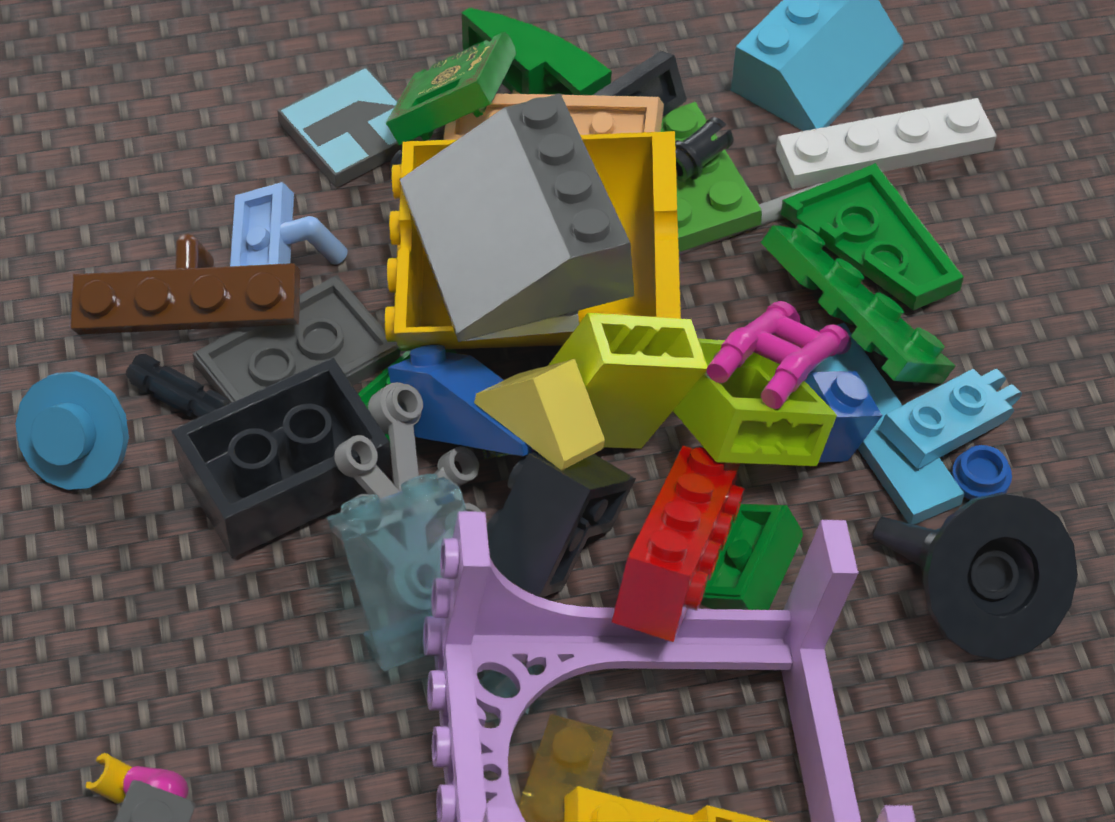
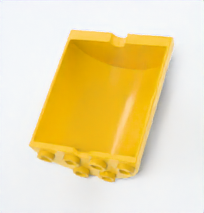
M675 131L580 135L630 241L634 296L579 310V323L587 313L681 319ZM456 140L403 142L402 164L392 166L394 199H400V211H390L389 218L390 239L392 245H397V258H388L387 262L388 289L390 293H395V306L385 308V334L387 342H397L401 351H411L426 345H443L445 350L563 346L573 332L458 342L400 184L402 177Z

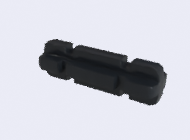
M147 354L136 355L133 362L127 367L126 376L133 386L146 393L154 392L153 397L190 417L196 415L199 418L229 404L226 397L213 390H203L204 385L169 366H159L160 361Z

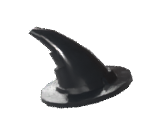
M1005 492L974 498L948 516L941 528L936 530L883 516L876 522L873 530V539L922 568L924 571L923 583L927 609L945 638L971 655L1002 660L1029 653L1055 633L1071 608L1078 578L1074 543L1060 518L1036 499Z

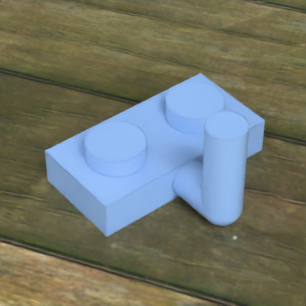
M283 182L235 195L230 266L290 263L291 244L305 240L313 245L331 264H339L346 258L347 248L317 218L308 216L293 220L294 193Z

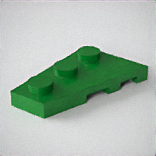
M876 163L782 200L780 212L782 216L796 226L802 225L812 230L823 239L825 247L844 261L853 265L862 274L912 310L961 291L964 276Z

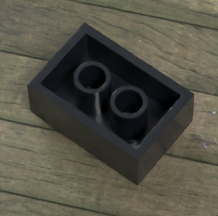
M334 357L171 430L180 472L232 558L335 510L358 495L368 494L353 477L343 474L335 462L337 447L353 436H364L374 444L378 456L376 465L393 482L390 442ZM351 449L352 457L357 463L361 464L359 454L354 449Z

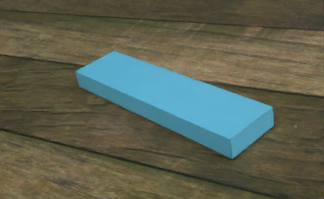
M839 324L838 326L848 333L852 343L851 348L845 354L829 356L811 372L857 371L861 380L867 386L868 392L883 415L858 447L870 468L910 524H917L961 505L964 492L940 458L917 469L879 430L885 414L902 406V404L863 348L851 337L852 333L846 324Z

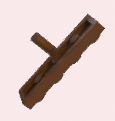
M183 234L176 242L175 269L73 274L71 329L78 335L299 325L300 269L295 263L213 267V256L199 240L191 234Z

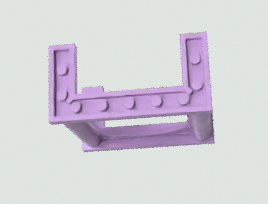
M458 511L453 538H443L441 542V578H434L431 593L432 616L425 617L423 627L424 654L435 656L436 671L430 670L428 675L429 710H439L440 727H434L432 734V761L434 767H444L445 785H439L437 790V822H526L515 802L508 774L509 743L518 721L526 709L540 695L556 684L583 673L619 668L781 670L811 822H861L824 651L858 575L846 520L820 521L783 610L698 609V611L688 609L674 642L612 623L615 608L567 605L553 602L522 590L505 578L490 559L485 512ZM541 664L544 666L543 673L539 675H530L527 668L533 665ZM483 670H495L503 673L514 682L518 694L512 698H502L493 695L480 684L477 673ZM484 711L497 715L499 726L491 729L484 727L486 721ZM493 771L499 776V779L496 781L486 780L483 772ZM884 806L876 822L916 821L912 806Z

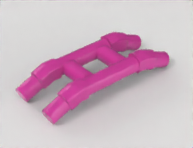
M778 301L768 306L765 313L747 326L737 328L726 338L721 345V350L707 366V374L713 381L725 383L753 352L780 365L777 367L775 375L761 393V399L768 407L778 409L782 407L790 394L797 390L800 384L807 378L808 373L829 356L847 353L852 343L846 330L840 326L827 325L818 332L800 323V316L792 305L784 301Z

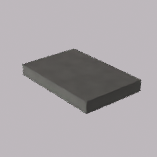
M338 275L300 295L299 325L240 327L193 353L194 364L217 393L228 399L229 404L334 357L352 386L390 366L400 357V349L396 342H387L383 327Z

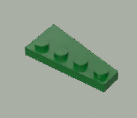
M772 225L760 243L801 285L812 290H817L819 287L823 291L818 303L831 316L857 326L851 337L865 351L872 353L874 350L888 358L882 369L894 381L943 384L956 365L941 353L945 347L939 339L922 328L917 327L914 330L900 318L904 311L896 302L884 294L877 292L874 295L861 284L864 279L863 274L850 263L840 258L834 260L822 250L825 242L812 230L802 225H798L795 229Z

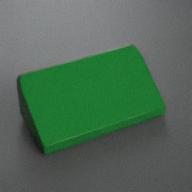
M740 505L736 520L731 524L723 551L720 550L712 578L707 581L700 605L710 609H770L803 537V531L787 505Z

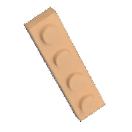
M496 93L492 103L487 106L483 115L476 118L473 113H470L446 124L443 140H458L504 107L552 95ZM562 95L580 135L661 132L664 104L659 97Z

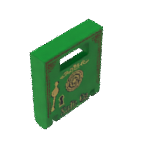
M502 32L494 36L490 42L485 40L433 64L429 70L423 69L416 72L385 122L397 143L401 145L403 142L410 141L419 136L423 141H426L432 137L434 129L470 113H473L476 118L483 115L487 106L492 103L516 55L515 46L506 32Z

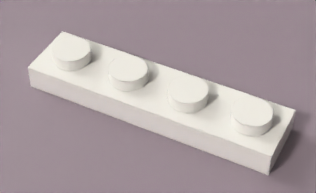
M978 98L781 135L777 139L776 152L792 189H797L821 182L826 183L875 163L884 172L992 151L997 136Z

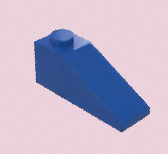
M426 345L411 350V358L388 367L390 383L398 382L411 385L422 397L423 409L421 417L413 425L415 437L525 456L535 451L474 403L476 393L504 380L471 355L446 352L443 345Z

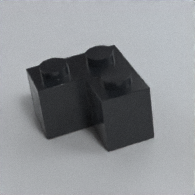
M538 452L529 453L528 456H524L510 474L508 487L512 490L503 509L498 510L486 525L489 555L494 566L509 581L535 596L544 597L563 590L588 537L611 531L636 478L595 454L562 471Z

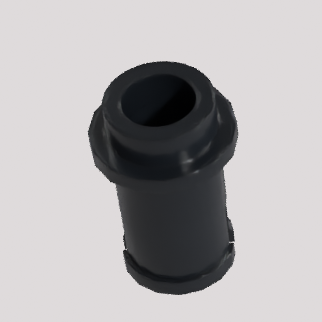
M711 117L685 140L675 141L676 179L679 181L697 179L702 174L703 166L733 145L734 137L730 129L713 141L711 140L715 133L726 126L725 122L717 117Z

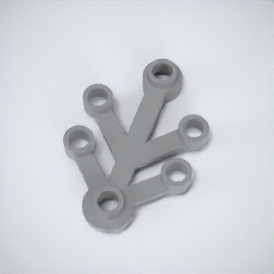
M396 382L376 392L370 398L368 410L383 433L389 435L394 484L376 465L377 450L368 438L356 435L346 440L335 451L336 465L343 474L353 477L368 494L358 495L346 502L341 508L340 519L343 527L350 534L359 536L389 568L386 574L385 585L392 601L405 609L424 611L431 608L434 578H441L440 549L442 539L453 538L458 511L481 512V510L473 504L465 503L448 512L444 519L445 529L427 549L424 525L456 487L469 482L477 476L479 462L476 455L470 449L463 446L456 447L440 457L438 470L420 490L413 425L421 417L423 401L421 395L414 387ZM351 449H354L359 454L361 464L354 460ZM454 460L461 465L462 473L456 469ZM357 507L365 513L367 523H364L358 517ZM383 510L399 526L400 543L381 525ZM416 575L419 577L421 584L417 581Z

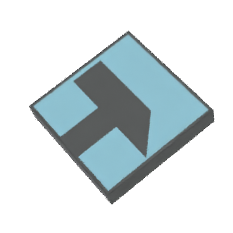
M367 66L277 110L280 125L336 188L391 160L399 150L402 151L403 144L399 145L385 123L397 104L398 99ZM419 136V137H417V138H415V139H412V140H410V141H423V140H422L421 137Z

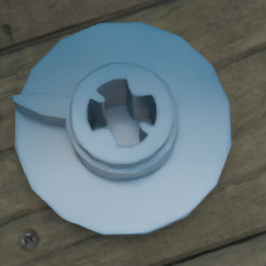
M78 371L54 373L33 384L20 402L15 423L18 445L29 467L47 483L66 490L87 489L111 477L124 460L129 440L126 414L116 395L99 379Z

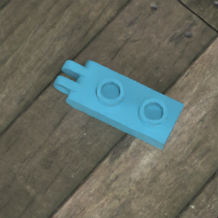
M972 369L886 413L879 430L919 469L1003 424L1013 414L1014 408L1012 406L1019 400L1022 393L1013 384L997 392L996 390L1006 380V377L998 369H994L983 376L975 369Z

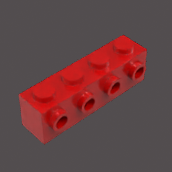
M682 446L628 555L612 623L674 642L688 608L698 611L707 581L712 578L720 550L723 551L731 524L735 522L745 491V488L735 485L740 463L716 462L704 447L693 449Z

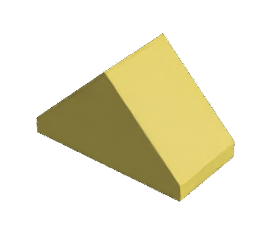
M575 359L516 374L476 393L474 403L561 471L603 449L605 438Z

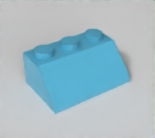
M782 0L736 46L731 91L802 131L828 127L903 49L904 41L879 0Z

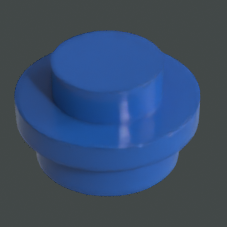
M987 445L973 446L960 454L954 462L951 473L963 490L964 497L970 500L1000 492L1007 493L1012 481V471L1004 454L998 449Z

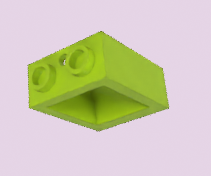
M698 339L707 366L714 359V355L721 350V345L725 340ZM754 352L745 360L741 367L734 371L725 383L713 381L706 371L673 410L716 462L798 466L818 465L837 416L805 381L800 384L795 392L790 394L782 407L778 409L768 407L762 401L761 393L775 375V371L780 364Z

